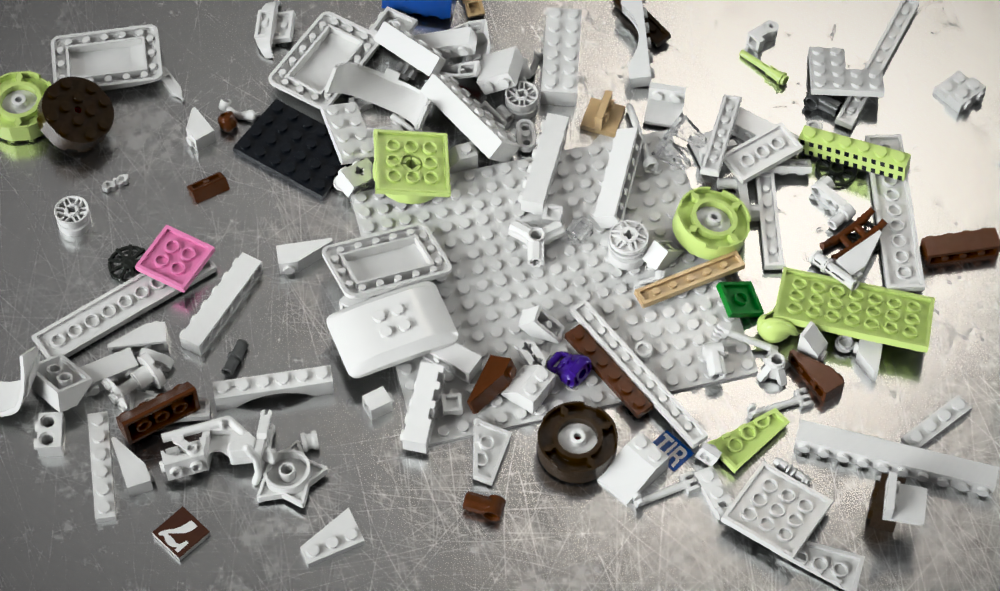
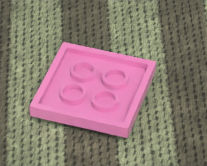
M166 224L137 262L135 268L137 271L185 293L215 252V247Z

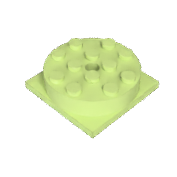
M374 129V163L372 173L375 181V194H385L389 198L405 204H421L435 197L451 196L447 133Z

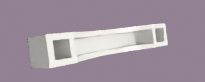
M621 0L622 13L634 24L639 35L637 49L628 63L631 88L649 86L652 78H655L654 67L650 68V63H653L652 52L648 53V48H651L650 37L647 38L646 33H650L649 23H645L644 19L648 18L647 7L643 8L646 0Z
M331 365L215 381L213 382V391L218 411L237 408L253 399L273 394L299 393L311 396L334 394Z

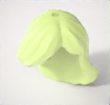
M775 307L771 312L761 315L757 321L758 334L765 342L771 344L781 342L790 335L798 336L805 328L795 326L781 318H773Z

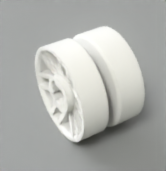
M518 81L515 87L508 88L505 91V107L514 115L515 120L531 119L537 113L538 90L535 85L528 81Z
M71 195L57 202L54 214L59 230L64 235L70 237L81 236L91 228L92 217L88 203L84 198Z

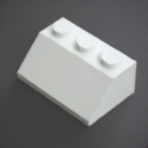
M60 353L39 362L38 371L31 389L58 412H63L78 405L93 380Z

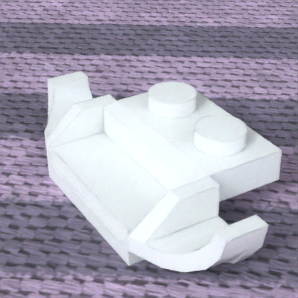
M279 0L268 2L261 10H258L254 38L265 59L274 58L272 47H275V44L292 42L296 13L294 10L279 12L278 6L282 5Z

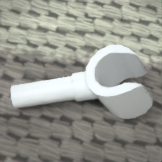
M657 270L655 277L639 280V285L664 279L665 272Z

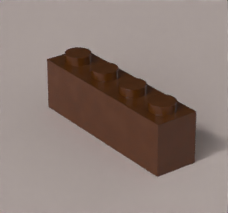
M984 227L978 230H964L957 233L923 237L919 249L925 267L998 256L1000 252V239L995 227Z

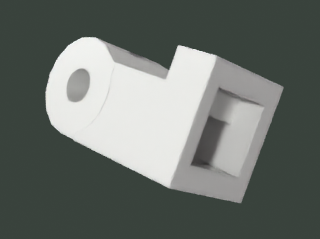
M768 20L748 32L746 43L759 53L763 50L766 42L777 38L779 24L776 21Z

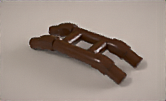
M869 207L856 221L838 234L821 242L819 247L824 250L837 245L841 241L846 247L831 256L834 262H836V259L878 230L882 232V229L888 223L881 219L877 225L867 232L862 226L876 212L872 207ZM856 231L861 238L852 243L846 236Z

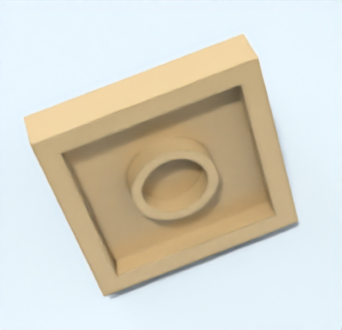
M605 90L602 100L591 97L580 129L614 138L621 124L626 106L615 104V100L612 99L613 92Z

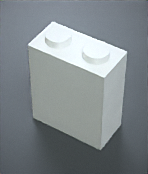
M517 46L485 55L477 78V84L484 95L517 85L524 62V57Z

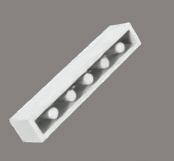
M547 113L546 120L542 119L540 128L542 133L537 135L536 144L538 146L533 149V162H529L527 169L529 175L524 178V191L520 192L518 202L521 203V211L543 214L544 205L547 202L569 128V117Z
M638 127L617 129L616 136L613 138L612 151L609 153L608 166L605 169V177L601 184V192L598 196L596 210L594 211V220L597 221L600 228H612L614 224L624 219L644 141Z
M244 252L235 258L230 270L223 274L221 282L213 288L209 298L203 301L201 309L192 316L189 325L181 331L179 338L182 348L202 357L264 272L262 261Z

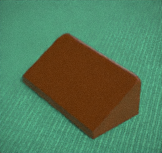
M217 172L188 185L187 189L194 201L200 203L229 190L230 187L226 177L221 172Z

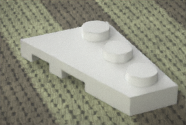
M348 507L300 547V551L309 568L365 544V540Z

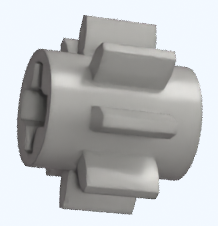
M399 61L395 67L401 73L400 78L408 81L409 78L414 80L418 74L415 71L416 68L406 61L404 63Z

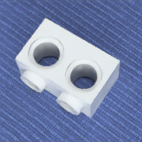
M63 412L39 413L38 420L35 421L37 438H34L33 442L34 450L38 451L39 457L64 456L66 420Z

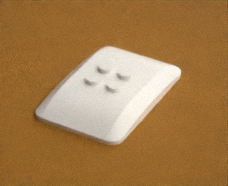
M323 12L268 77L269 83L273 87L318 109H321V106L332 105L342 94L325 93L324 88L334 66L343 62H353L365 66L380 46L379 43L373 40L376 33L333 12Z
M152 24L59 35L51 40L53 83L65 77H81L96 83L105 91L156 82L163 76L159 33L157 27Z
M415 223L330 244L322 249V256L342 292L351 299L380 295L412 284L432 281L448 275L452 270L450 261L428 226L423 223Z
M431 281L412 284L361 301L332 313L326 321L347 373L352 378H361L455 344L459 338L458 331L436 285Z

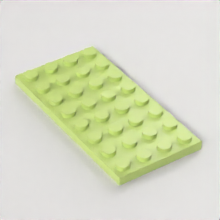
M784 267L773 318H781L795 326L805 328L812 321L819 331L927 353L935 298L861 282L855 291H851L832 276Z

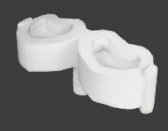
M122 174L117 178H113V181H105L101 185L103 192L109 193L129 183L128 174Z

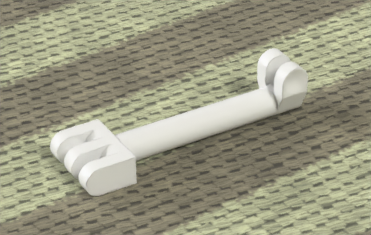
M720 321L712 332L715 337L723 340L729 336L767 350V356L778 353L779 346L732 330V324Z
M803 387L794 391L795 397L758 409L752 403L748 405L747 412L749 419H753L774 408L782 410L799 404L801 410L813 407L815 403L813 400H810L812 397L808 393L807 387Z
M692 471L680 475V483L644 497H642L640 492H636L633 494V503L635 508H638L684 489L690 495L700 491L701 487L699 484L695 485L698 481L696 478H692L694 474Z

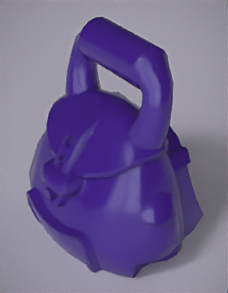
M562 351L556 352L546 362L547 369L556 373L560 377L561 382L571 389L580 385L592 369L591 360L588 356L572 355V353L569 354ZM562 357H565L560 361L557 367H553Z

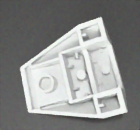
M486 19L468 21L451 28L472 27L477 36L475 54L446 59L438 75L444 74L447 77L458 79L478 77L484 57L490 53L491 47ZM417 68L415 69L416 72L423 73Z

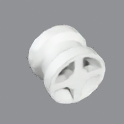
M312 430L307 434L304 432L300 433L304 452H308L309 449L319 450L316 430Z

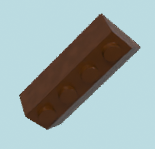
M187 381L176 385L166 393L158 394L148 402L140 403L130 411L122 412L116 417V420L128 444L131 445L200 410L196 388Z

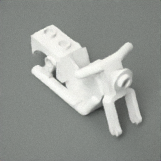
M265 409L260 412L257 439L232 416H223L161 433L163 443L172 441L173 444L178 445L165 449L166 453L161 451L162 461H159L161 472H166L168 481L203 471H209L212 453L222 452L229 457L232 465L253 463L255 473L252 478V484L257 486L263 475L264 463L267 462L275 465V460H278L276 448H271L276 431L274 424L269 429L272 411L269 409L267 415H265ZM203 432L199 440L188 442L184 439V437Z

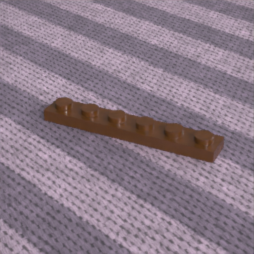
M581 324L565 333V339L580 355L589 357L592 369L637 419L653 409V404Z

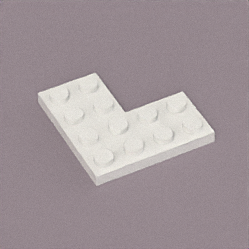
M809 47L811 95L884 97L883 70L846 69L844 48Z
M356 102L321 106V114L341 165L353 164L356 160H363L367 157L370 161H374V129L404 131L401 124L366 128Z

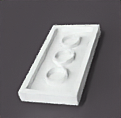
M780 122L727 151L723 162L743 185L802 152L803 146L788 128Z

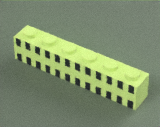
M804 125L798 141L803 146V151L800 153L904 181L910 168L911 154L814 127Z

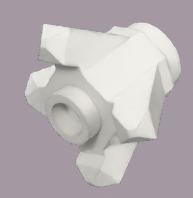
M777 352L762 358L766 366L756 376L758 381L764 382L767 378L776 379L782 387L788 384L785 370L791 366L788 360L781 353Z

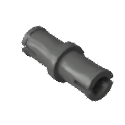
M238 339L232 352H229L228 360L221 370L225 376L232 377L238 364H241L242 356L249 346L245 340Z

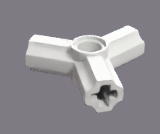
M516 219L510 224L508 235L528 244L527 264L532 267H539L544 265V245L565 236V231L561 222L557 220L540 228L530 227Z

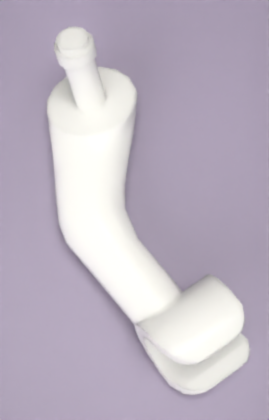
M221 99L218 106L221 111H232L238 120H254L255 116H261V113H255L252 109L243 112L236 111L230 106L232 103L230 99H226V101Z

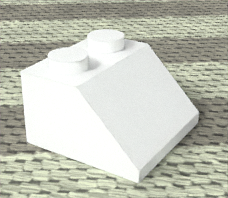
M523 365L512 379L510 385L501 392V395L534 414L555 388L556 374L541 365Z

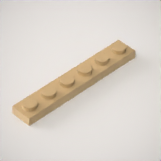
M735 250L729 254L635 289L634 295L641 307L646 308L743 270L746 264L738 251Z

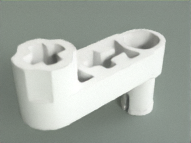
M733 176V178H717V189L736 190V197L748 209L751 221H760V206L758 204L750 205L747 183L742 185L736 176Z
M822 176L810 187V190L818 200L836 213L827 222L832 230H836L842 223L854 217L856 210L847 200L833 190L835 188L833 180L829 176Z

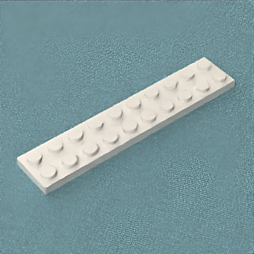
M902 134L865 135V142L904 152ZM869 172L874 210L876 211V224L881 219L888 223L882 229L879 240L885 287L905 292L924 291L925 281L908 173L905 180L901 181Z
M211 259L208 260L190 286L217 271V266ZM140 273L33 334L31 337L46 359L60 353L68 358L181 291Z

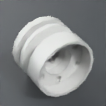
M622 220L614 224L610 229L607 255L613 266L621 270L630 271L644 264L645 261L642 258L648 249L649 234L643 224L635 220Z

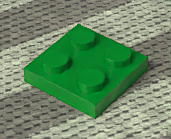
M751 281L719 282L716 288L728 318L760 317L764 314Z

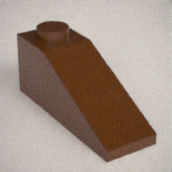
M794 349L790 350L788 362L823 403L843 391L845 382L840 373H837L832 367Z
M490 355L467 400L473 414L481 411L510 385L517 371L511 358Z

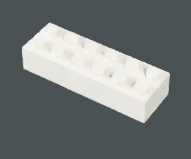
M547 7L540 104L576 106L582 9Z
M433 73L422 87L421 91L489 159L504 163L509 162L521 147L516 142L517 139L512 134H507L504 131L505 127L501 123L495 122L493 120L494 116L490 112L484 111L481 108L482 104L472 99L470 92L461 88L455 78H448L444 74L438 75Z

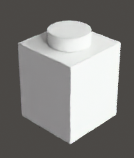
M383 386L362 396L363 407L372 421L393 411L392 403L394 398L390 391L386 392Z

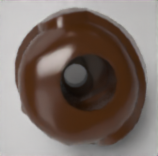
M226 111L218 117V124L223 132L229 133L238 125V121L232 111Z

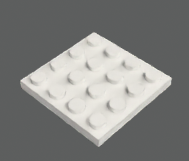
M762 461L721 517V522L792 562L832 506L833 500Z

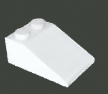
M639 432L624 446L597 481L627 506L633 501V494L636 492L642 493L668 469L669 456Z

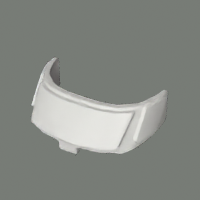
M353 62L339 63L334 66L324 88L327 94L342 93L351 95L392 111L410 121L416 131L422 129L431 109V100L420 89L400 80L401 73L388 67L385 73Z
M34 346L20 355L21 380L12 382L0 381V417L10 416L18 412L25 397L28 396L39 367V347Z

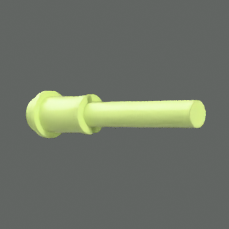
M744 49L740 51L739 55L763 70L765 75L777 81L778 85L784 86L788 82L789 76H787L786 72H781L773 65L768 66Z

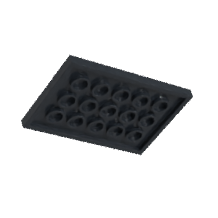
M278 99L274 100L233 146V152L322 201L334 188L333 180L338 175V171L344 166L349 167L352 165H341L326 125Z

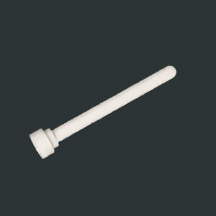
M628 103L626 109L633 128L638 127L644 138L641 149L645 158L643 167L647 173H653L658 170L659 164L657 159L651 156L633 105Z

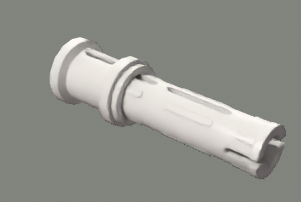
M817 249L810 255L809 263L820 268L822 273L830 274L851 291H855L859 287V280L838 267L832 258L824 256L821 250Z

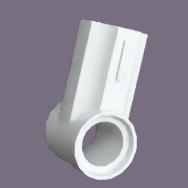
M723 343L702 344V357L706 361L710 380L721 381L726 378Z

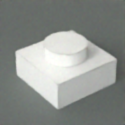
M545 203L542 223L550 224L556 220L561 222L563 206Z
M461 393L441 394L443 415L463 414Z

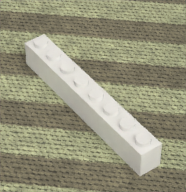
M344 295L339 301L340 310L373 296L351 299ZM458 341L446 348L420 356L433 364L444 366L445 371L468 384L482 367V357L480 354L465 348Z

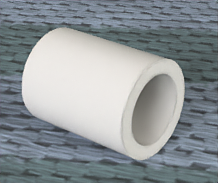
M500 105L495 109L508 123L513 121L514 115L504 105Z

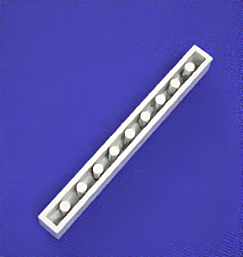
M800 419L793 448L802 453H812L822 458L829 457L843 463L849 462L860 467L874 468L880 472H895L901 477H911L921 482H932L942 487L956 488L962 492L969 491L983 497H992L999 470L997 466Z

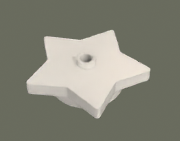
M296 440L288 448L277 451L278 460H275V465L267 462L264 463L263 479L257 493L258 502L285 499L304 508L310 486L329 473L327 466L308 459L299 440Z

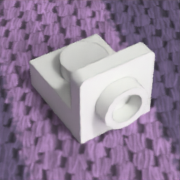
M704 441L694 457L708 466H713L722 452L713 444H708L707 441Z

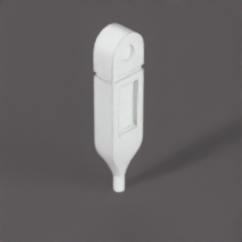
M162 66L163 76L160 81L173 97H177L182 102H185L181 86L172 74L169 73L168 69Z

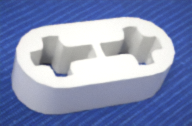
M528 339L521 341L519 344V355L525 364L534 365L535 359L537 363H541V366L546 368V358L535 342ZM525 347H527V349H530V348H531V354L529 353L528 350H524V348H525Z
M141 348L137 355L138 357L146 352L155 361L154 365L156 368H160L164 372H169L174 365V360L168 355L148 348Z

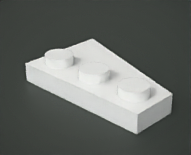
M477 418L474 419L473 479L492 486L512 432Z

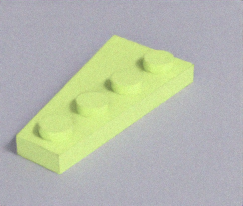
M774 408L753 421L745 423L715 440L709 441L708 444H713L722 452L719 459L735 473L782 431L790 421Z

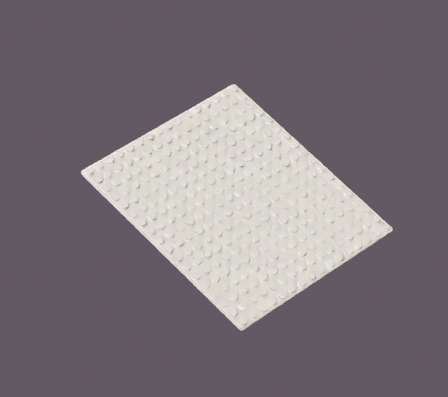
M670 130L644 134L651 156L657 159L659 168L653 173H647L643 167L645 158L641 150L623 219L635 220L644 225L649 234L648 249L654 240H671L684 250L681 256L663 270L665 278L710 261L690 254L678 242L673 232V216L680 200L687 192L692 190ZM613 141L561 152L546 204L563 206L561 224L563 225L565 236L544 245V265L539 267H532L527 264L528 244L508 235L510 224L516 219L530 227L541 228L548 225L547 223H542V215L521 211V203L518 202L520 192L524 191V178L529 175L527 169L529 162H533L532 157L450 173L451 196L435 197L421 204L399 203L385 194H375V189L361 191L351 196L361 237L415 223H423L428 226L452 265V270L448 275L431 282L436 285L458 331V342L465 348L476 351L482 357V367L469 384L444 370L445 388L443 394L461 393L463 414L443 415L441 398L429 446L473 437L475 418L502 429H509L541 422L551 409L566 402L582 401L585 402V405L596 409L597 406L605 408L623 404L593 369H591L585 380L573 389L561 382L560 377L556 374L555 388L534 414L508 400L501 393L477 414L472 413L467 403L490 355L511 358L517 369L516 373L523 365H526L519 355V344L523 340L528 339L535 342L545 356L546 362L556 352L562 351L569 354L572 353V355L579 354L565 339V333L579 325L570 314V309L583 300H586L632 351L634 345L639 341H647L653 346L652 357L642 362L670 393L758 373V366L748 343L729 336L723 340L715 337L712 333L720 321L732 324V330L745 334L740 318H728L717 291V284L719 282H726L725 277L642 308L634 295V290L651 284L639 285V280L655 277L656 271L650 269L646 262L635 270L627 271L613 266L609 261L607 253L611 228H600L597 221L594 220V211L597 207L598 196L601 192V184L605 177V169L608 166L609 153L612 151ZM540 306L565 327L560 343L530 337L519 328L518 323L523 310ZM723 343L726 378L721 381L710 380L706 361L702 357V344ZM525 347L524 350H528L531 354V348L527 349V347ZM422 357L395 365L407 412L410 409V398L414 392L420 363H431ZM562 357L553 367H557L560 361L565 357ZM534 359V365H541V363H537Z

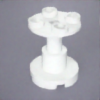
M146 352L137 357L140 367L130 373L131 378L117 387L109 378L101 381L104 388L110 392L108 397L114 405L118 403V407L122 412L129 410L125 396L136 388L142 390L152 383L157 389H161L167 384L163 372L160 368H156L154 365L155 361Z

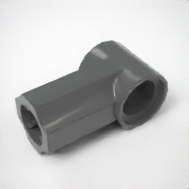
M811 89L803 100L807 108L811 110L818 108L833 116H837L843 103L829 95H811Z

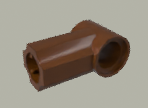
M468 491L464 498L463 509L483 514L486 519L497 522L500 521L506 500L498 495H490L488 497Z

